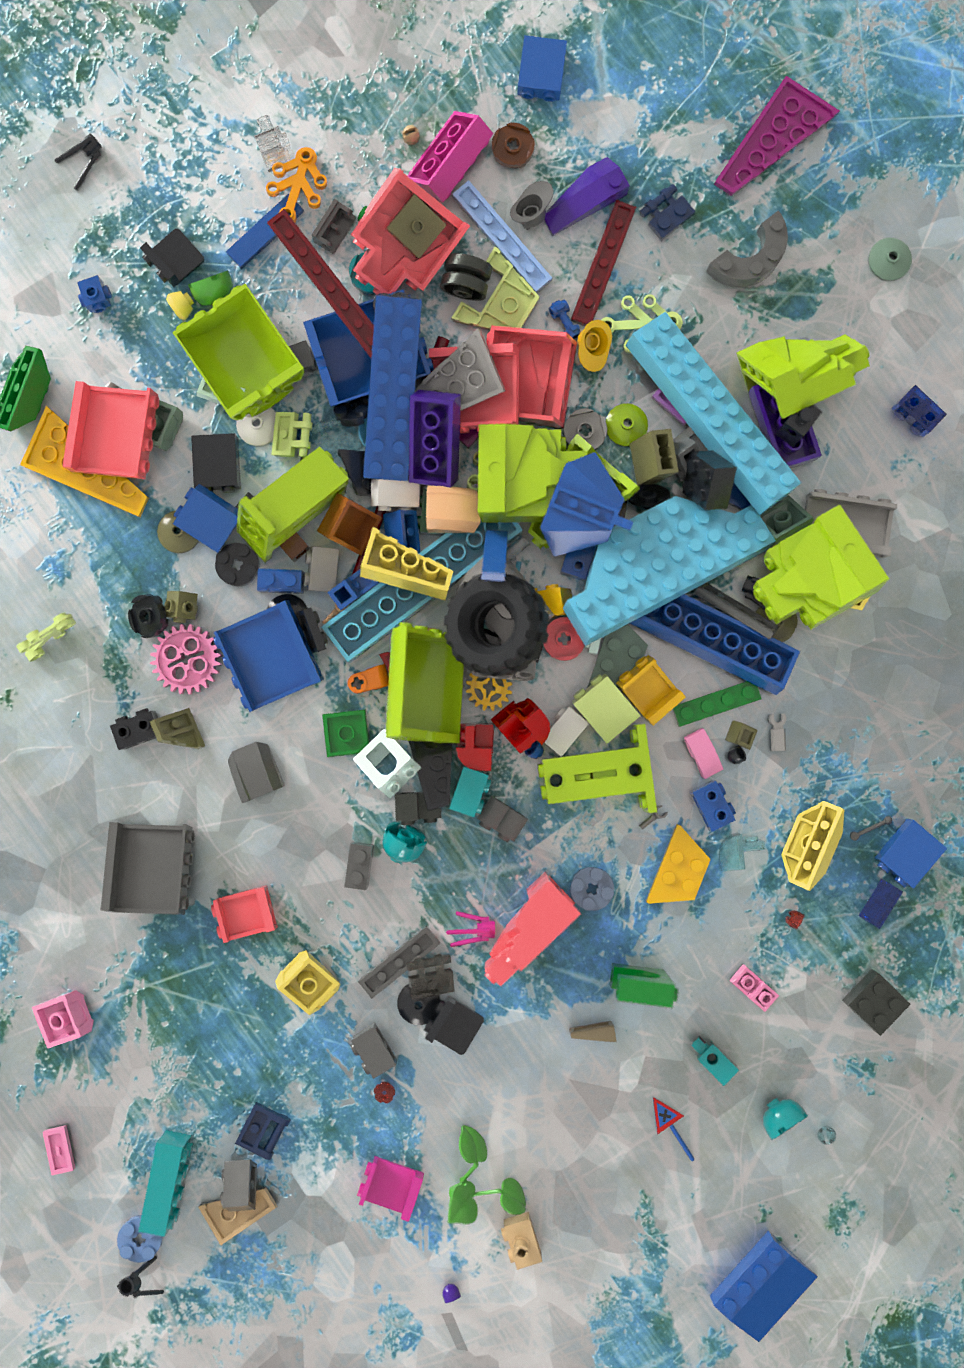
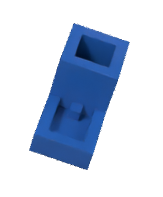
M360 569L327 593L338 608L342 610L380 582L360 577Z

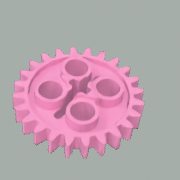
M180 624V630L172 626V633L165 630L164 634L166 637L157 638L160 641V645L153 644L157 652L150 653V655L156 657V660L150 662V664L157 665V668L152 672L160 673L156 680H165L163 687L166 688L171 685V692H175L177 688H179V694H184L185 689L188 694H192L193 688L197 692H201V685L208 688V680L215 682L212 674L220 673L215 667L222 665V663L217 662V658L222 657V654L216 653L218 648L216 645H213V637L208 639L209 631L201 634L202 627L198 626L194 631V625L189 624L187 630L184 624ZM195 639L197 648L194 651H190L188 643ZM174 647L177 650V655L175 658L170 659L168 651ZM204 651L203 655L189 659L188 664L181 662L169 668V664L185 659L184 655L193 656ZM202 659L205 662V668L202 671H198L196 663ZM182 667L185 675L182 679H178L176 671Z

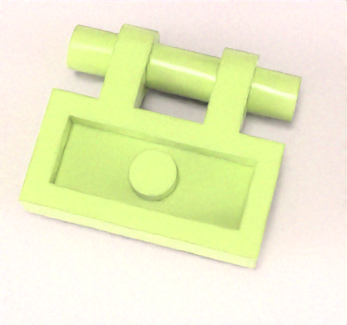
M276 412L271 455L276 457H295V448L299 449V457L305 458L311 447L309 435L313 427L311 422L312 414L303 413L302 421H298L299 414L295 412ZM297 429H301L300 440H296Z

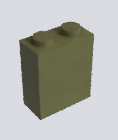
M671 429L650 431L630 443L638 486L657 484L679 472Z

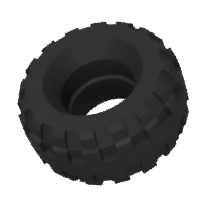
M482 573L475 575L470 581L463 582L457 588V594L451 597L448 602L447 616L444 615V626L447 629L445 634L447 645L451 646L452 654L457 661L463 663L465 668L487 676H507L521 672L533 660L539 657L542 653L541 648L543 644L547 642L549 635L547 633V624L550 622L549 613H546L545 610L546 603L542 596L534 589V586L515 575L505 573L504 581L482 580ZM505 604L509 607L514 617L513 632L505 643L500 646H494L485 636L484 620L487 613L494 606Z

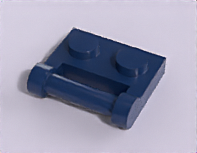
M256 1102L235 1144L266 1160H271L274 1155L273 1150L285 1126L289 1125L291 1119ZM272 1120L277 1124L266 1146L261 1147L259 1143Z

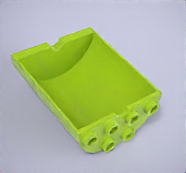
M245 283L242 286L234 287L226 297L215 300L211 310L197 312L193 319L179 324L176 330L172 332L229 417L233 420H243L247 414L253 417L271 408L284 399L294 389L292 384L301 381L304 375L303 366Z
M399 623V627L392 628L386 738L418 742L460 743L464 664L457 661L452 654L451 646L447 645L445 639L447 632L442 633L441 629H429L428 631V627H413L412 623Z

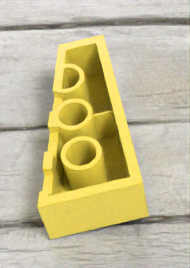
M373 527L361 565L360 577L446 600L453 571L429 557H423L416 550L398 543V540L391 536H385L380 533V530Z

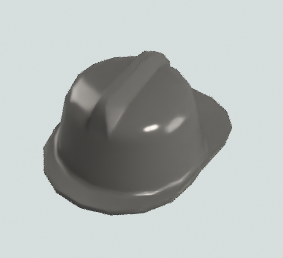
M538 181L529 185L510 210L511 218L515 222L521 223L526 230L541 224L546 216V207L553 198L554 190L552 185L546 181Z

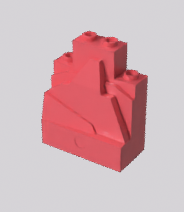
M394 168L364 211L365 214L358 222V225L351 233L355 238L353 243L362 250L365 247L368 248L353 269L357 273L355 278L365 286L367 283H370L375 287L373 292L379 296L396 292L405 278L408 279L405 283L416 291L419 288L424 291L470 227L468 223L459 219L399 168ZM413 194L446 224V227L420 259H417L385 229Z
M491 325V330L486 338L487 345L514 343L519 347V421L533 422L539 426L564 428L577 342L567 332Z
M546 872L526 889L529 900L506 925V928L502 931L489 953L491 957L485 962V976L493 984L497 982L502 986L518 969L522 971L581 914L573 906L575 902Z

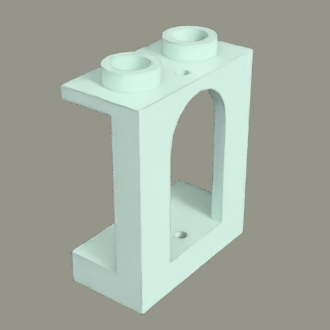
M385 729L353 759L377 788L389 798L397 793L422 768L399 745L396 739L386 738ZM391 752L397 759V766L391 774L382 775L375 767Z

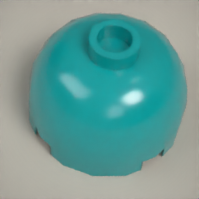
M399 822L389 823L384 831L382 844L390 859L396 863H407L421 856L427 845V841H424L426 836L411 825H406V828L399 826Z
M775 1098L767 1104L769 1109L764 1113L762 1120L766 1133L771 1140H774L794 1127L798 1122L800 1123L807 1118L808 1115L798 1102L792 1099L779 1101L778 1098Z

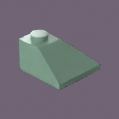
M789 495L760 515L776 540L770 548L811 525L814 521L813 517Z

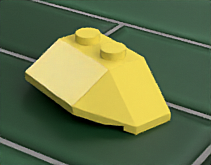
M822 801L818 805L798 814L781 854L789 882L810 891L826 874L843 834L845 809Z

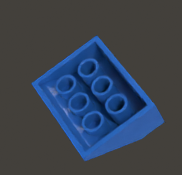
M767 1231L710 1294V1298L714 1307L729 1321L760 1342L818 1276L770 1231Z

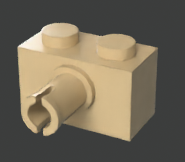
M529 1212L504 1219V1228H501L504 1242L508 1241L510 1249L507 1250L510 1262H515L517 1270L541 1263L542 1254Z

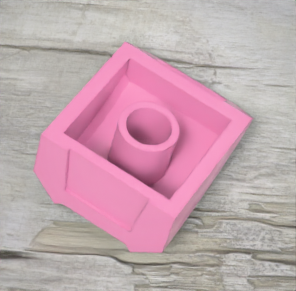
M77 990L32 1007L47 1048L77 1039L92 1031L94 1020L90 1016L84 995Z

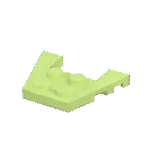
M494 247L486 262L490 263L493 271L503 276L482 312L473 309L461 301L451 320L491 330V325L522 328L540 297L526 280L517 273L513 265L504 258L501 251Z

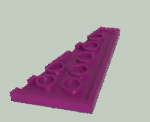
M786 76L716 179L714 185L730 196H733L837 116L840 110Z

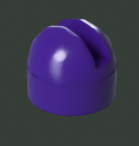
M454 1284L446 1285L442 1292L445 1304L461 1297L459 1289Z

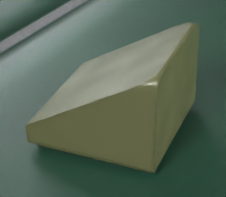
M732 721L725 740L750 750L758 730L744 723Z

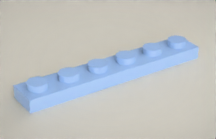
M469 180L452 194L455 201L536 293L552 281L550 274Z

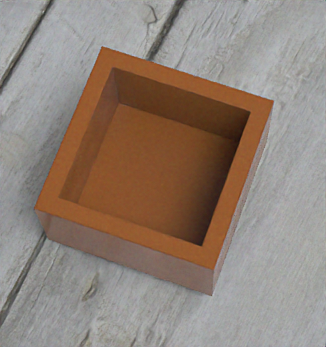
M337 493L317 532L362 556L368 545L373 527L377 528L382 517Z

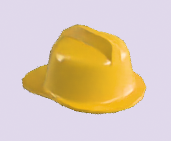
M597 319L589 322L580 332L577 339L580 363L586 370L591 372L600 371L605 366L612 342L611 329L602 320Z

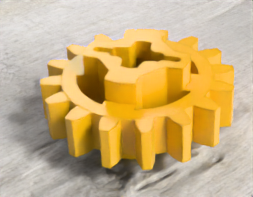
M472 673L469 674L472 681H466V684L470 685L471 688L467 689L466 693H472L469 701L475 699V707L481 704L483 705V711L486 710L487 706H490V709L494 711V705L502 708L501 701H509L505 696L506 694H512V691L508 690V687L513 685L511 682L501 679L504 685L502 687L498 686L495 678H492V686L495 687V691H491L488 698H486L487 693L483 685H487L490 678L481 682L476 681L479 677ZM474 688L482 692V700L477 697ZM493 695H502L498 700L490 702Z

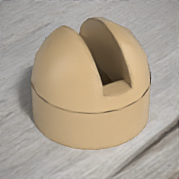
M408 125L402 132L403 140L406 144L414 145L419 141V130L415 126Z

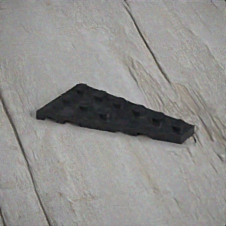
M408 741L413 760L422 767L417 774L427 810L432 811L449 806L452 743Z

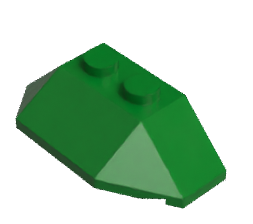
M25 345L23 352L11 366L0 395V429L12 432L36 420L41 410V404L48 391L51 377L43 352L39 348Z

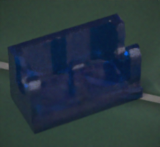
M881 879L858 916L880 929L903 891Z

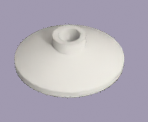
M269 408L256 416L251 417L250 414H247L243 420H237L236 427L239 436L243 441L252 446L269 444L273 441L276 412ZM255 420H260L259 426H253Z

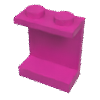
M374 1156L373 1162H368L364 1175L368 1176L366 1183L360 1184L357 1196L360 1197L359 1205L363 1206L364 1201L400 1212L401 1219L409 1222L423 1182L424 1173Z

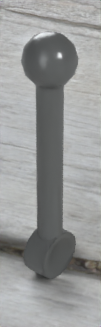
M886 816L883 821L859 832H851L850 838L856 841L859 839V836L885 824L890 825L892 818Z

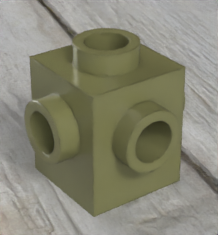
M167 591L164 605L166 617L173 618L175 623H186V620H195L198 610V594L183 591Z

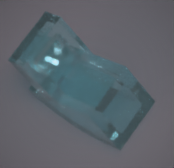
M740 833L729 835L723 840L719 848L720 870H744V852L766 850L765 841L758 839V836H748L743 841L742 834Z

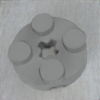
M583 408L574 411L569 416L564 425L563 434L568 445L575 435L578 434L597 450L605 440L607 425L600 414L594 412V410ZM583 425H586L587 429H591L588 436H584V434L579 432L582 430Z

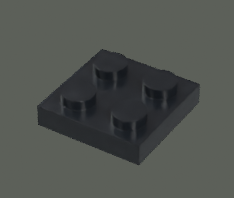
M312 608L297 612L312 653L326 650L325 644H328L325 633L323 631L320 632L318 627L320 619L317 612L313 611Z

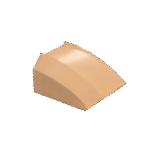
M444 486L427 487L426 526L428 533H474L481 523V518L478 514V492L476 490Z

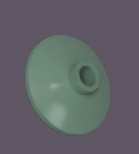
M884 238L872 247L868 259L869 266L872 272L880 279L886 281L900 279L911 267V251L899 239ZM889 254L895 255L896 259H890Z

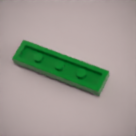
M746 681L680 703L673 708L678 727L761 700L762 698L758 686Z

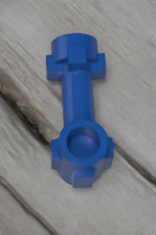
M557 300L552 303L548 308L552 318L556 319L559 317L566 329L564 332H567L573 339L577 338L581 328L578 324L573 325L567 315V312L570 311L567 301Z

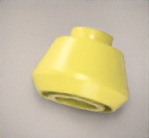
M181 291L167 295L166 300L180 320H186L193 310L191 305L194 304L187 292L183 294Z

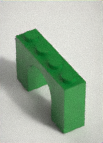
M612 963L609 985L611 989H616L615 997L617 1001L673 1008V1002H677L678 988H675L674 982L663 969Z

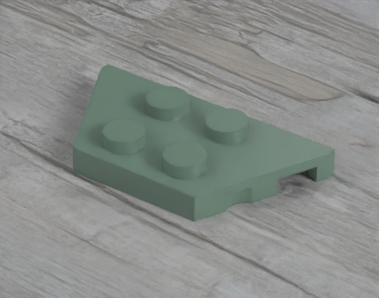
M628 624L604 637L587 688L591 685L590 681L598 674L602 676L606 673L615 684L619 681L621 674L633 669L636 666L635 663L645 656L648 644Z

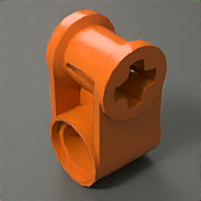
M385 664L353 674L348 679L349 689L357 694L386 687L389 683ZM355 678L364 681L359 690L356 687H352Z

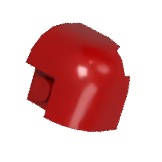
M529 698L519 703L511 702L490 719L520 754L524 750L529 749L536 740L543 745L550 733V722L547 716Z
M461 723L460 743L456 747L457 756L461 763L469 769L477 771L492 770L494 723Z

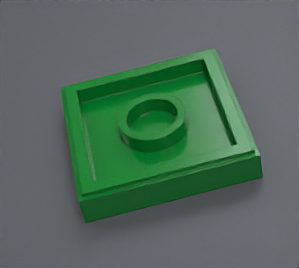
M366 709L322 714L327 757L359 754L369 744Z

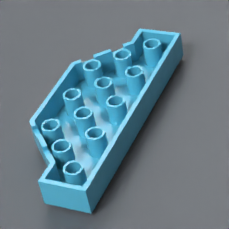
M674 496L629 519L633 521L630 531L619 526L613 527L608 542L595 546L584 591L568 599L563 610L583 644L587 646L766 552L776 540L752 505L734 514L721 509L704 510L694 501Z

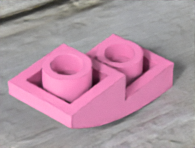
M703 728L684 737L690 756L695 759L702 778L707 779L723 770L716 750Z
M744 964L729 980L764 1012L779 997L774 990Z

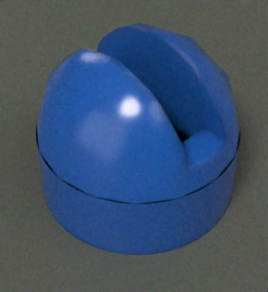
M535 741L529 749L525 750V754L533 759L541 757L544 753L543 746L538 741Z

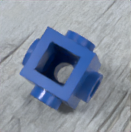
M98 275L77 282L81 293L78 294V298L82 307H86L91 313H100L111 306L109 298H112L108 285H104V282Z

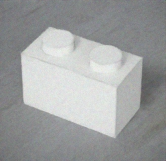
M371 480V506H378V511H391V507H399V510H412V507H419L420 484L409 483V480Z
M562 707L554 716L557 720L552 726L550 725V733L544 742L560 757H562L589 724L571 707H567L566 710Z

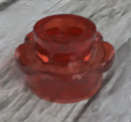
M381 1082L374 1088L375 1099L379 1103H390L395 1095V1088L389 1082Z

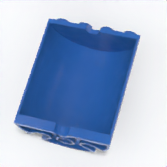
M404 289L384 295L390 297L411 298L410 295H405ZM376 298L358 304L373 325ZM336 312L304 321L303 324L330 406H336L369 395L371 358ZM424 337L419 338L416 379L428 376L434 370L431 358L426 359L425 356L428 353Z

